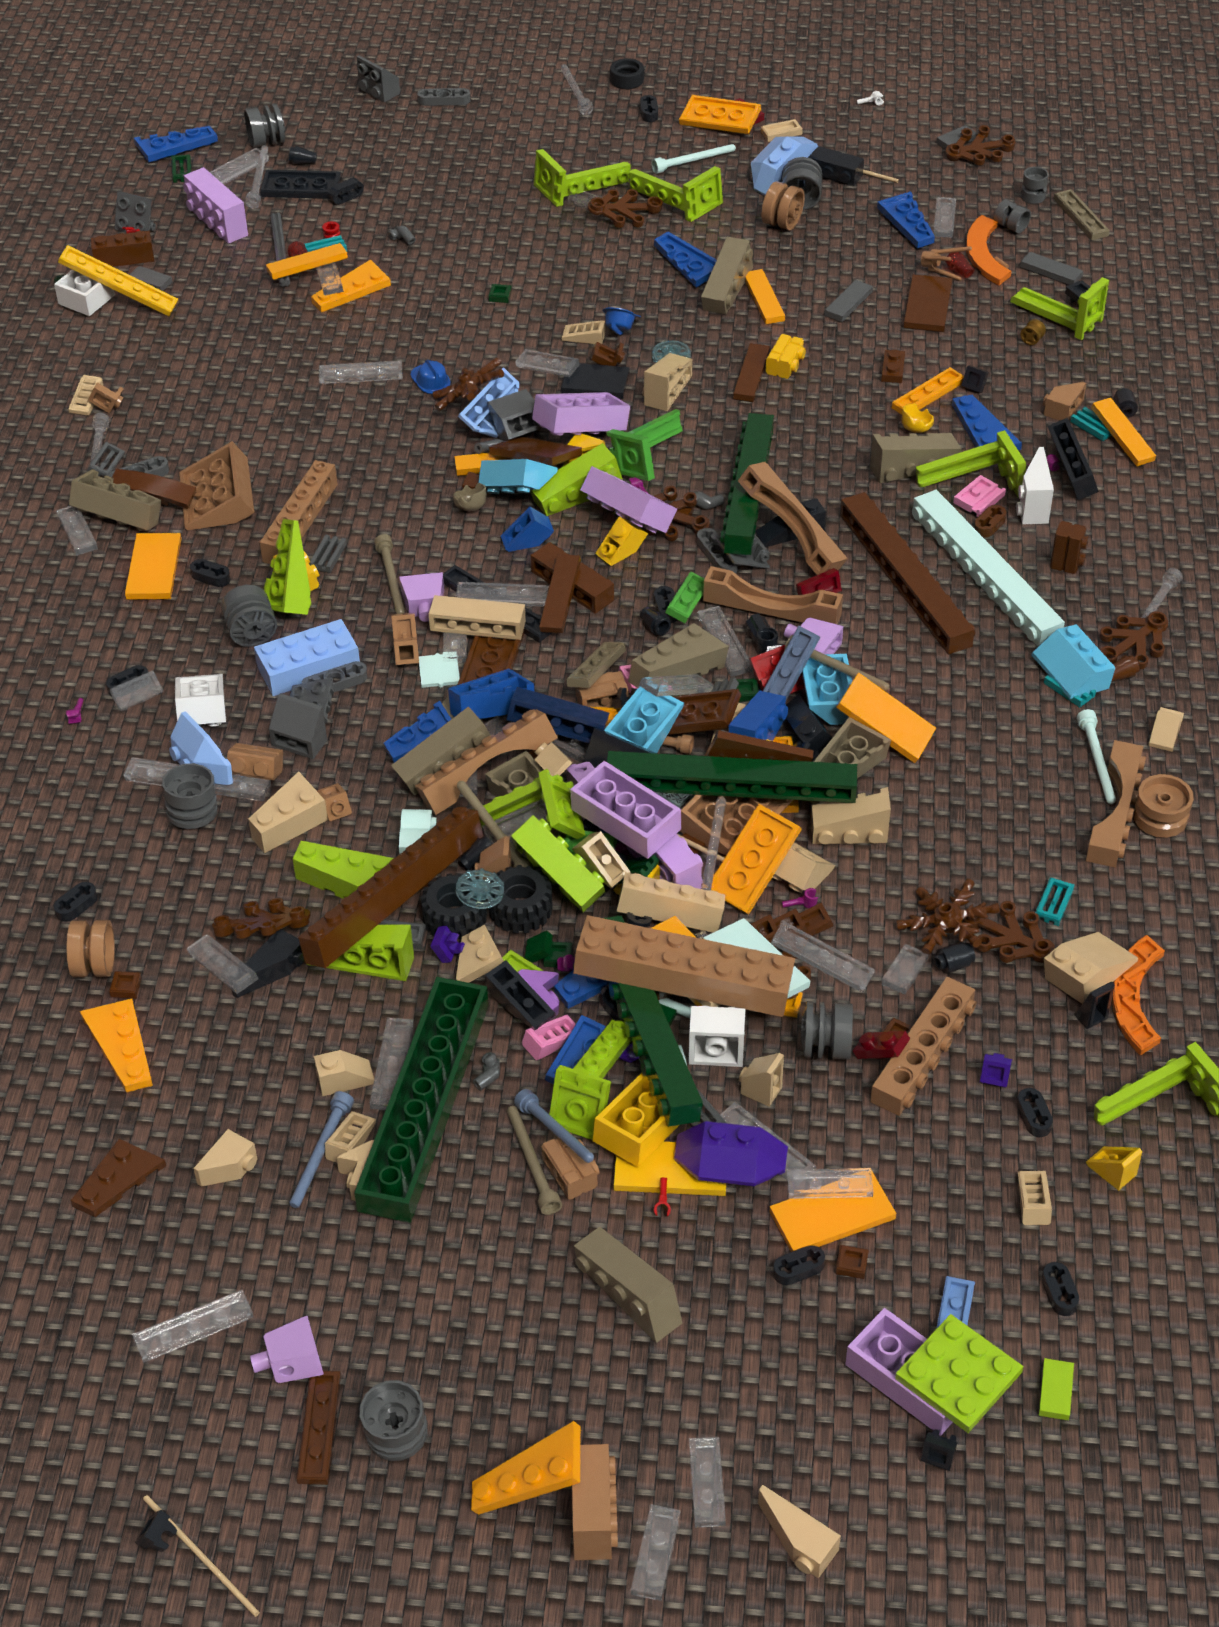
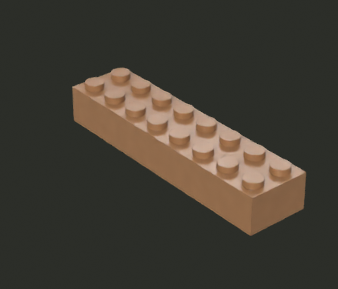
M587 915L576 948L573 974L783 1017L795 958Z

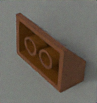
M150 231L118 233L116 235L91 238L93 258L112 267L155 262Z

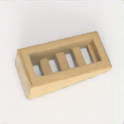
M605 321L565 325L562 341L588 344L599 342L602 344L606 333Z
M82 376L69 406V413L89 416L95 405L87 400L97 382L103 385L101 377Z
M351 1111L325 1142L326 1159L337 1163L339 1155L364 1144L376 1124V1119Z
M1018 1171L1022 1223L1024 1225H1049L1051 1223L1052 1207L1046 1171ZM1025 1183H1041V1185H1025Z

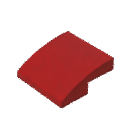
M785 645L748 658L762 691L781 659ZM802 673L791 693L805 688Z

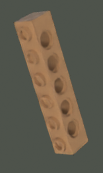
M314 461L260 541L262 561L264 563L271 564L273 556L278 554L276 542L283 519L298 521L301 539L303 538L338 485L335 464Z
M945 978L909 1031L908 1036L910 1040L899 1057L890 1059L873 1084L871 1103L898 1116L901 1115L905 1107H911L915 1099V1092L918 1088L922 1089L925 1086L929 1071H934L937 1068L940 1055L943 1051L947 1052L950 1048L954 1033L959 1034L963 1028L966 1015H972L977 1004L974 1001V988L952 978Z

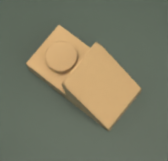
M1161 707L1157 712L1149 746L1172 752L1184 713Z
M374 1140L368 1141L337 1157L339 1172L348 1175L347 1188H350L351 1200L356 1201L354 1192Z

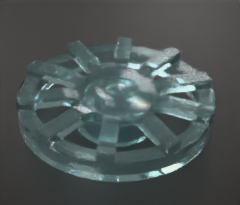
M670 340L661 342L652 351L654 362H658L669 353L680 356L687 355V358H691L690 348L680 341Z
M484 868L473 871L468 870L458 878L456 894L465 905L477 909H486L497 905L504 896V882L495 872L485 871ZM462 883L469 885L465 887H460ZM499 886L500 891L493 889L492 887ZM462 891H469V894L464 896ZM490 893L497 894L498 896L493 899ZM472 897V898L476 899L477 902L472 901V900H469V899ZM481 900H489L488 902H481Z

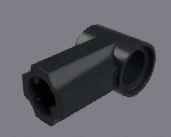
M757 613L751 615L746 620V628L757 645L758 655L766 652V647L778 645V633L770 627L764 616Z

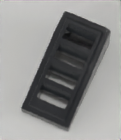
M1112 981L1090 992L1076 1012V1018L1086 1029L1108 1019L1115 986Z

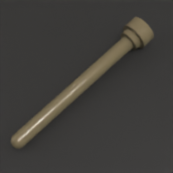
M381 534L374 540L377 552L382 554L396 614H404L405 610L390 553L393 548L392 539L387 534Z
M791 635V636L788 638V640H787V642H786V644H785L784 651H785V649L787 648V646H788V644H789L791 638L793 637V635ZM814 650L810 656L811 659L853 678L859 672L882 690H889L890 686L887 682Z
M459 781L457 783L458 790L474 810H478L480 819L498 841L506 836L466 782ZM510 842L511 860L514 862V868L517 867L516 865H522L525 868L532 866L533 870H536L537 868L526 857L522 858Z
M510 1106L507 1109L508 1116L540 1192L538 1196L540 1210L544 1215L554 1214L562 1208L559 1194L550 1189L517 1107Z

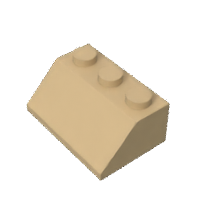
M794 842L772 878L779 881L784 879L790 882L788 885L790 888L802 893L803 890L808 888L815 889L833 871L835 865Z

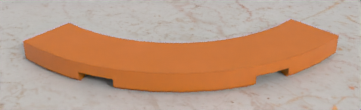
M981 215L974 221L968 231L966 247L971 246L972 250L967 251V255L975 268L977 267L985 278L999 286L1011 277V270L999 264L992 257L987 247V239L997 228L998 222Z
M1148 935L1138 940L1128 950L1138 957V961L1113 981L1115 986L1112 996V1006L1117 1024L1131 1047L1140 1056L1160 1044L1161 1037L1149 1024L1140 1007L1141 982L1146 972L1156 961L1164 956L1165 952Z

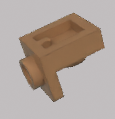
M97 382L87 401L110 413L113 407L118 408L124 398L121 396L124 388L119 387L115 393Z
M338 783L317 790L325 800L329 821L352 813L347 793Z

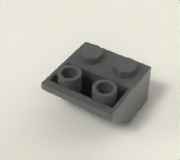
M357 56L360 90L383 102L400 94L399 77L364 57Z
M527 389L487 402L499 438L503 441L542 429L540 424L532 419L535 399Z
M280 693L269 726L271 746L314 759L327 742L323 707Z

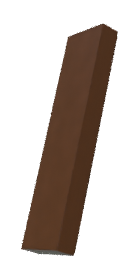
M749 344L733 393V399L754 402L766 365V358L770 353V346Z
M558 554L539 626L541 632L563 633L581 563L580 555Z
M323 1371V1375L310 1377L297 1473L298 1484L328 1485L341 1382L340 1371Z

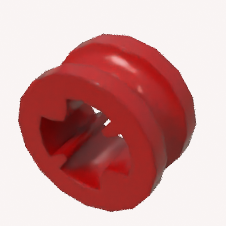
M334 221L324 223L322 225L324 238L339 236L340 225Z

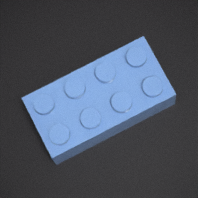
M342 619L254 647L257 668L272 696L291 691L293 685L302 684V680L308 676L351 662H360L358 647Z

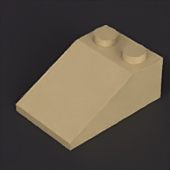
M1096 932L1062 943L1044 958L1045 979L1083 1004L1090 992L1116 980L1138 961V957L1101 933Z

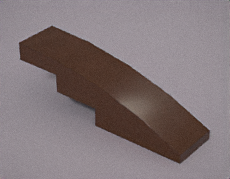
M116 469L112 476L114 478L113 483H125L130 486L131 491L140 490L160 499L161 504L166 506L172 503L188 509L196 494V487L154 474Z
M822 902L801 913H798L795 908L775 919L769 914L751 923L776 949L783 947V939L787 936H798L803 940L834 926Z

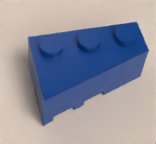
M506 669L448 688L450 713L455 717L469 706L479 719L507 715L516 688L520 687L535 692L534 683L513 670Z
M758 691L729 724V732L773 741L788 715L786 696Z

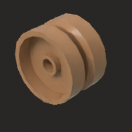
M779 181L773 182L763 201L762 221L772 226L778 224L780 228L785 230H793L803 211L804 190L796 186L788 188L787 184Z
M1166 774L1149 776L1142 781L1138 789L1133 813L1134 821L1141 830L1155 837L1168 838L1180 834L1188 824L1194 800L1193 791L1186 782L1178 777Z
M86 920L71 921L67 934V962L72 978L87 977L90 971L93 972L95 977H110L113 972L115 958V939L111 921L95 920L91 927Z

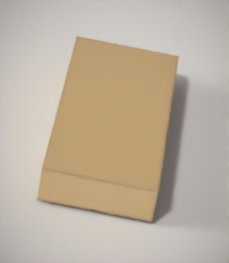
M796 119L761 126V133L767 142H770L775 137L802 135V128Z

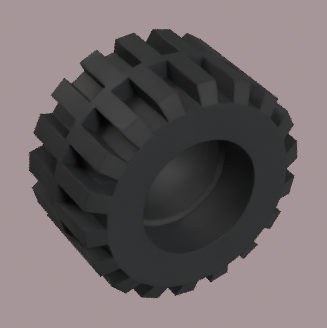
M516 865V868L510 866L506 868V871L500 870L497 872V877L493 876L491 884L488 885L490 917L492 920H495V924L498 927L503 926V930L507 932L513 930V933L518 934L519 931L529 933V930H537L540 928L539 925H545L547 918H550L552 915L551 882H549L546 874L542 875V871L539 869L533 870L532 866H527L526 868L522 867V865ZM517 898H526L524 900H514Z
M450 873L446 874L447 876L445 877L438 876L436 881L431 880L428 883V887L424 888L423 895H421L423 922L426 924L427 931H431L432 936H435L438 927L447 926L452 933H458V939H462V936L486 923L487 911L484 888L480 887V883L477 880L473 881V877L469 875L463 877V874L457 873V875Z

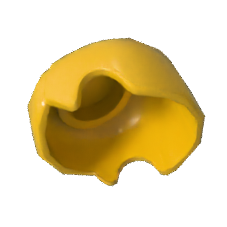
M907 404L903 407L902 425L908 431L924 433L933 426L934 417L929 413L928 409L920 411L917 404Z

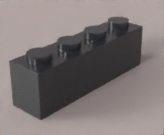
M820 146L808 157L819 164L822 169V178L855 186L863 176L864 158Z
M1065 418L1048 425L1053 444L1077 499L1080 500L1098 493L1093 473L1069 419Z

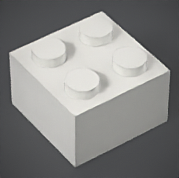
M74 270L68 272L54 284L58 304L88 316L92 315L115 296L113 289Z
M691 1006L689 1064L743 1067L745 1009Z

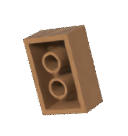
M609 1444L580 1445V1483L572 1485L574 1560L612 1559V1547H618L615 1456H609Z

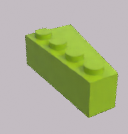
M603 443L558 469L557 473L539 490H530L534 502L546 516L589 501L587 499L588 494L580 489L591 466L623 480L616 457Z
M532 815L511 835L516 850L521 854L524 852L529 862L535 868L540 865L542 873L547 875L549 881L554 885L557 883L560 886L559 890L584 912L605 892L603 885L605 881L596 871L591 873L585 867L587 863L579 854L573 855L567 849L569 845L561 836L556 838L550 832L552 828L543 818L538 820Z
M300 841L293 857V865L297 880L321 890H331L335 893V896L344 899V897L352 894L360 885L368 881L394 858Z
M377 925L327 968L406 981L414 960L411 925Z

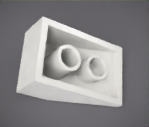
M1044 447L1038 448L1024 475L1023 485H1019L1020 502L1016 504L1017 516L1020 515L1022 524H1049L1054 489Z
M223 674L175 678L177 721L181 713L186 711L197 724L218 726L222 722H226Z

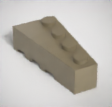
M94 469L72 480L69 505L76 507L77 510L95 513L100 518H111L119 524H129L141 531H148L158 525L160 499L140 490L131 491L130 486L125 483L115 484L113 483L114 478L109 476L102 478L98 476L99 472Z
M849 717L814 762L858 764V779L886 759L891 739ZM809 801V802L815 805V804H819V803H824L825 801Z

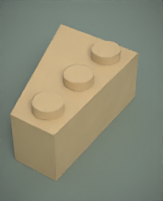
M669 353L644 371V387L642 391L644 405L668 411L692 377V359Z
M300 772L295 774L248 818L251 838L264 853L328 820L324 798Z
M888 787L880 789L881 793L866 796L865 793L857 794L856 803L824 802L812 805V843H887L891 811Z

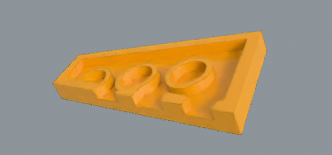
M369 260L313 294L311 301L322 313L391 286V281L372 260Z
M128 999L80 1011L81 1018L87 1024L90 1033L99 1044L103 1055L111 1064L112 1070L124 1090L130 1092L153 1086L133 1000Z
M574 1421L472 1481L471 1510L479 1515L580 1483L581 1426Z

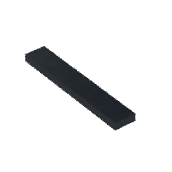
M456 565L443 573L444 585L465 598L518 603ZM525 607L526 622L524 634L540 643L552 632H541L539 626L542 617Z

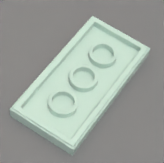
M744 918L704 937V939L782 955ZM795 966L793 968L788 998L810 986V980Z

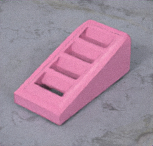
M564 1015L546 1022L537 1030L527 1029L522 1045L535 1060L542 1059L563 1047L576 1023L568 1015ZM562 1026L568 1031L567 1033L563 1031Z

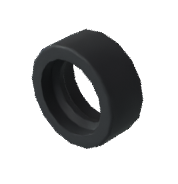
M630 58L614 61L610 66V81L615 87L621 89L636 88L644 82V66L640 61Z

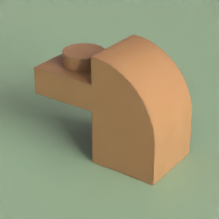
M415 613L391 615L396 665L419 663Z

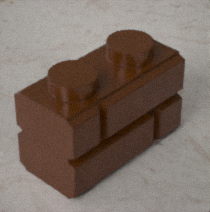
M1066 521L1059 522L1054 538L1051 569L1064 570V572L1075 574L1079 566H1084L1086 553L1082 552L1083 549L1086 550L1089 536H1085V526L1079 524L1072 525V523Z

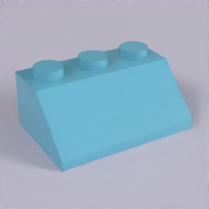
M528 459L481 461L479 483L486 486L487 493L499 494L500 491L514 494L515 490L520 493H530V490H539L557 473L558 468Z
M1077 624L1057 629L1032 653V657L1060 685L1069 699H1073L1077 695L1081 697L1085 692L1090 694V691L1094 689L1096 692L1110 687L1115 666Z
M825 654L849 665L847 654ZM809 658L802 671L809 709L830 725L844 724L849 716L836 707L851 684L852 677Z

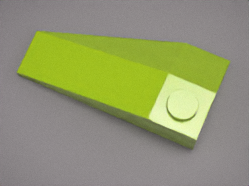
M283 519L276 542L278 554L275 559L271 560L270 566L273 568L271 579L266 578L264 591L274 611L308 615V610L311 606L310 586L299 523L296 520Z

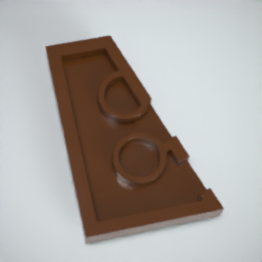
M119 1139L70 1200L72 1207L97 1217L122 1199L123 1193L134 1185L139 1186L146 1181L145 1177L155 1170L159 1172L166 1167L165 1159Z

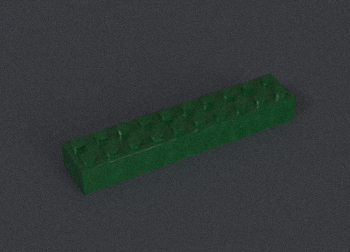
M436 977L354 1192L357 1212L409 1223L412 1222L489 1007L487 986Z

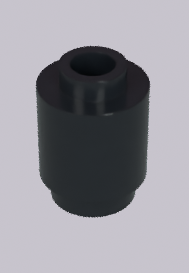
M1121 388L1116 391L1113 397L1115 404L1126 418L1134 416L1138 410L1134 393L1127 388Z
M959 942L940 948L934 956L935 965L938 970H942L945 974L969 967L971 963L975 962L974 949L968 942Z

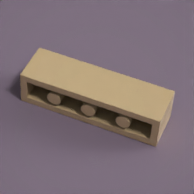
M434 595L429 611L430 631L521 640L526 622L525 604Z
M625 872L617 912L626 914L630 912L635 916L652 917L653 920L662 922L676 916L686 927L714 933L718 931L723 915L725 894L713 890L708 891L694 888L690 885L676 884L664 879H654L642 876L641 874Z

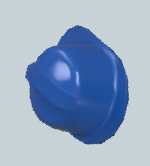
M608 307L602 310L605 314L606 327L618 335L629 331L635 318H641L640 315H636L626 309Z
M426 360L422 365L415 367L410 374L418 387L428 394H433L436 390L450 386L451 383L446 374L445 367L437 361Z

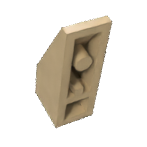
M762 1485L759 1489L758 1504L791 1560L803 1573H811L819 1578L839 1551L841 1535Z

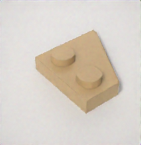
M485 925L462 936L461 942H464L465 946L463 951L459 953L456 980L470 983L504 962Z

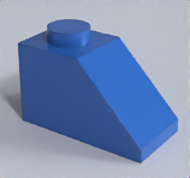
M529 507L501 535L505 550L511 552L540 546L550 537L554 530L549 517Z

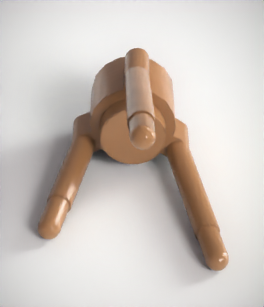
M972 247L923 251L921 265L928 267V271L937 272L961 281V277L936 268V266H939L941 261L951 260V257L941 256L940 254L972 250Z

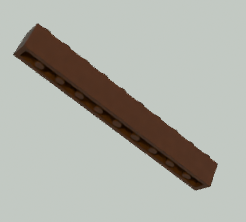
M865 492L841 499V518L946 653L949 655L973 647L974 626L966 620L962 611L952 602L951 597L943 591L940 583L931 576L928 568L924 567L920 562L917 554L913 553L908 547L906 540L900 537L896 528L886 519L885 514L881 513L877 508L874 500L870 499Z
M466 807L453 809L437 825L424 833L421 838L408 846L405 851L392 859L389 864L376 872L373 877L360 885L357 890L344 898L331 911L325 913L315 924L309 926L298 937L305 963L327 968L467 851L478 837L482 838L484 835L478 810L467 809Z

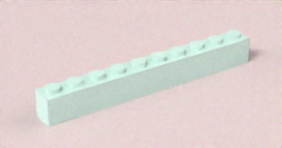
M937 490L914 498L912 509L914 519L918 520L925 527L926 531L937 540L940 546L944 547L952 559H955L962 566L963 570L975 580L976 584L981 586L989 598L993 599L1000 606L1001 610L1013 620L1014 624L1027 635L1029 640L1039 647L1057 629L1064 628L1065 622Z

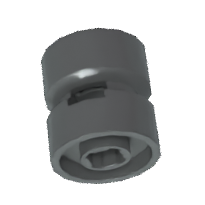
M1029 167L1025 169L1021 190L1022 200L1027 203L1037 204L1046 199L1049 172L1042 167Z
M1008 199L1001 201L994 213V220L998 222L997 224L1008 227V229L1018 234L1027 228L1031 219V211L1029 209L1017 206L1016 203Z

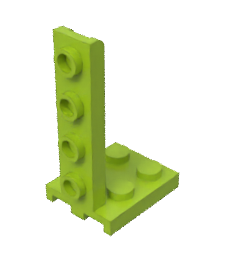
M536 150L534 186L558 207L563 205L565 196L629 182L631 165L628 162H622L566 175V170L545 150Z
M712 167L683 184V188L637 169L629 171L630 189H634L649 197H659L664 203L685 211V219L692 222L723 203L721 169L719 167Z
M1102 277L1096 283H1093L1085 293H1082L1078 299V310L1026 287H1023L1016 295L1012 296L1010 302L1075 330L1074 337L1082 340L1086 331L1091 332L1094 329V323L1103 321L1109 280Z
M1004 430L997 432V441L916 466V482L919 487H925L997 464L1001 476H1005L1010 490H1014L1019 497V485H1023L1026 461Z
M548 769L539 772V777L535 778L532 783L516 787L511 793L495 797L492 802L483 805L494 821L497 822L543 800L548 813L546 819L552 828L575 839L586 836L581 815L573 811L571 807L570 789L574 787L573 782H564L563 777L558 774L555 776L550 775ZM480 819L481 827H486V825Z
M611 1020L573 1069L563 1065H559L556 1069L549 1115L570 1133L593 1140L595 1117L608 1105L611 1081L603 1078L632 1041L631 1037L628 1038L626 1035L624 1021Z
M1194 1042L1186 1047L1185 1055L1178 1059L1173 1058L1169 1060L1162 1068L1156 1071H1149L1142 1079L1135 1083H1128L1115 1094L1104 1096L1098 1100L1094 1107V1120L1099 1125H1105L1184 1080L1190 1083L1193 1093L1196 1096H1201L1206 1102L1210 1113L1219 1117V1068L1201 1047Z

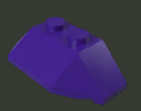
M705 1121L678 1134L674 1160L698 1180L756 1186L770 1180L777 1174L785 1173L788 1146L761 1127Z

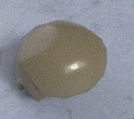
M477 483L476 487L471 489L468 485H465L462 491L453 493L455 506L463 511H476L480 509L486 502V486Z

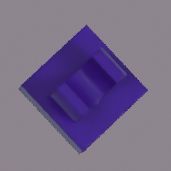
M447 926L437 928L431 943V948L442 963L451 962L454 953H461L465 946L464 942L459 943L457 941L458 933H452Z
M994 1053L993 1055L985 1054L980 1082L1007 1087L1012 1059L1004 1058L1005 1055Z

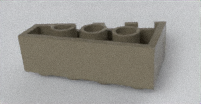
M727 236L701 295L703 310L726 314L729 308L732 307L736 296L745 283L747 273L753 269V249H751L750 240Z
M916 433L908 434V436L889 434V436L881 437L880 434H873L870 469L880 484L916 476V466L960 453L962 448L952 433H927L925 436H918Z
M693 623L634 658L631 663L628 682L637 688L645 682L657 689L671 686L673 681L683 682L689 680L691 675L698 673L701 676L707 674L709 669H722L725 667L729 646Z
M468 706L391 766L415 796L418 794L415 785L420 783L421 778L438 772L446 762L457 760L465 750L476 748L482 744L484 738L490 736V733L484 723Z
M526 750L485 774L489 792L496 797L509 794L516 787L532 783L535 778L539 777L538 773L543 771V769ZM543 800L518 811L528 819L534 815L538 820L543 818L547 822L546 815L548 813ZM554 828L550 830L556 838L558 836L566 837V834Z
M598 1227L574 1245L577 1257L575 1262L578 1268L583 1273H587L655 1343H658L682 1324L674 1284L603 1228Z

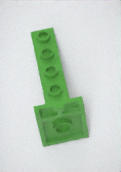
M675 409L630 432L615 429L607 431V436L611 437L612 447L609 448V451L616 457L622 475L636 477L645 481L655 478L650 447L683 431L680 423V410Z

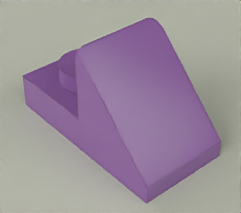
M527 969L518 971L520 976L549 1005L557 1016L559 1013V999L553 991L548 990L558 983L559 974L557 972Z

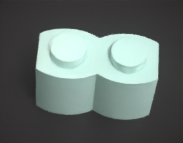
M402 809L399 854L421 838L424 833L437 825V817H432V810Z

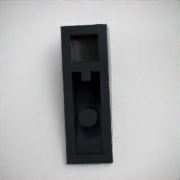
M814 498L800 502L825 531L826 511L818 499ZM780 516L775 517L755 531L756 536L765 548L798 539Z
M798 694L786 704L788 707L786 718L803 743L809 742L810 746L808 748L813 750V753L818 751L820 754L833 737L814 712L809 709L808 704L801 695Z
M281 929L276 931L230 979L233 996L239 998L290 975L297 967H300L305 960L299 939Z
M506 960L485 974L488 992L504 1009L533 1030H537L556 1016V1013Z

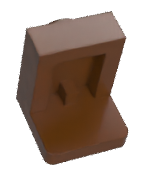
M596 342L593 346L591 360L599 365L616 366L624 358L625 353L622 352L624 344L620 342L614 350Z

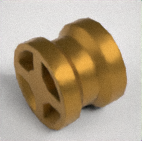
M1032 319L1021 330V339L1028 345H1035L1045 335L1046 327L1040 320Z

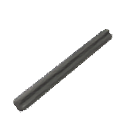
M277 212L276 214L272 213L270 216L276 261L286 259L287 256L281 214ZM289 276L279 278L280 286L288 287L290 285Z

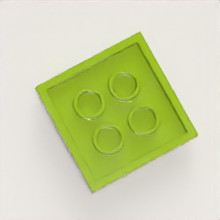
M950 1314L896 1372L895 1380L965 1432L969 1433L1021 1375L1024 1366Z

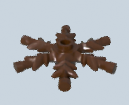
M496 357L478 370L477 373H474V370L469 371L467 368H463L461 371L462 375L458 377L459 381L456 384L433 392L435 399L442 398L441 401L435 404V408L441 411L461 395L463 399L467 398L469 401L475 398V395L481 391L479 387L481 384L504 377L502 369L493 371L501 364V361Z
M971 879L965 880L961 890L954 889L955 897L950 896L952 903H943V898L938 900L937 892H933L930 895L924 887H919L916 890V895L922 898V900L918 904L927 906L925 910L935 911L934 914L928 916L922 913V917L910 915L909 920H897L898 930L911 927L910 931H915L921 926L925 929L930 924H935V928L927 931L930 934L921 940L922 942H927L921 949L924 954L930 955L935 944L942 946V936L947 937L946 933H953L954 936L959 933L960 942L967 939L973 947H978L982 940L974 934L978 933L979 930L970 927L972 925L970 923H962V920L966 917L975 920V917L986 919L988 918L986 915L988 913H1000L999 903L986 906V902H982L975 907L972 904L966 910L961 909L960 906L969 902L967 899L975 894L970 891L975 885Z

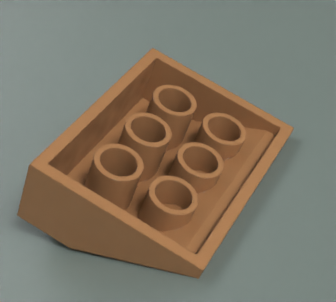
M233 441L179 472L180 482L196 487V494L189 508H183L184 524L187 531L238 523L255 513L248 458Z
M695 795L681 810L680 832L683 834L687 833L704 842L706 847L727 855L758 804L780 815L793 800Z

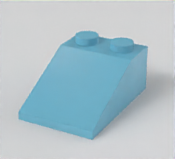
M643 682L604 731L658 753L684 703Z

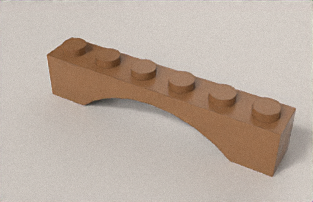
M766 462L747 467L738 482L752 498L773 510L792 529L802 545L806 562L817 575L832 568L839 570L848 558Z
M710 566L704 579L703 601L802 623L807 618H813L838 625L842 615L843 594L825 590H818L804 595L775 594L751 585L731 570Z
M537 709L529 710L522 715V719L506 724L498 734L484 738L482 744L476 748L465 750L457 760L448 761L443 764L438 772L421 778L420 783L415 785L427 809L432 810V813L437 815L457 802L460 795L457 783L459 781L467 782L470 776L489 759L512 750H537L544 742L549 744L558 737L544 712Z
M1114 740L1108 774L1118 792L1119 804L1110 816L1093 826L1087 852V862L1116 868L1118 858L1123 859L1126 844L1122 843V840L1127 841L1130 826L1126 825V822H1132L1134 808H1130V804L1135 805L1138 791L1134 790V787H1140L1142 774L1138 773V770L1143 771L1146 760L1145 756H1141L1143 746Z

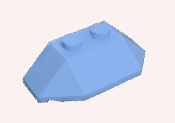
M775 137L751 162L754 190L765 196L773 182H782L783 168L788 161L797 157L808 158L818 147V144L805 137Z
M504 367L502 369L504 377L490 381L458 415L473 431L495 438L499 435L487 402L518 392L519 381Z
M186 711L182 712L170 737L171 747L169 752L172 759L180 765L195 763L207 767L214 775L215 784H233L231 763L222 756L220 749Z

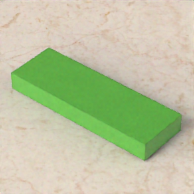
M690 571L665 613L686 623L704 594V578Z

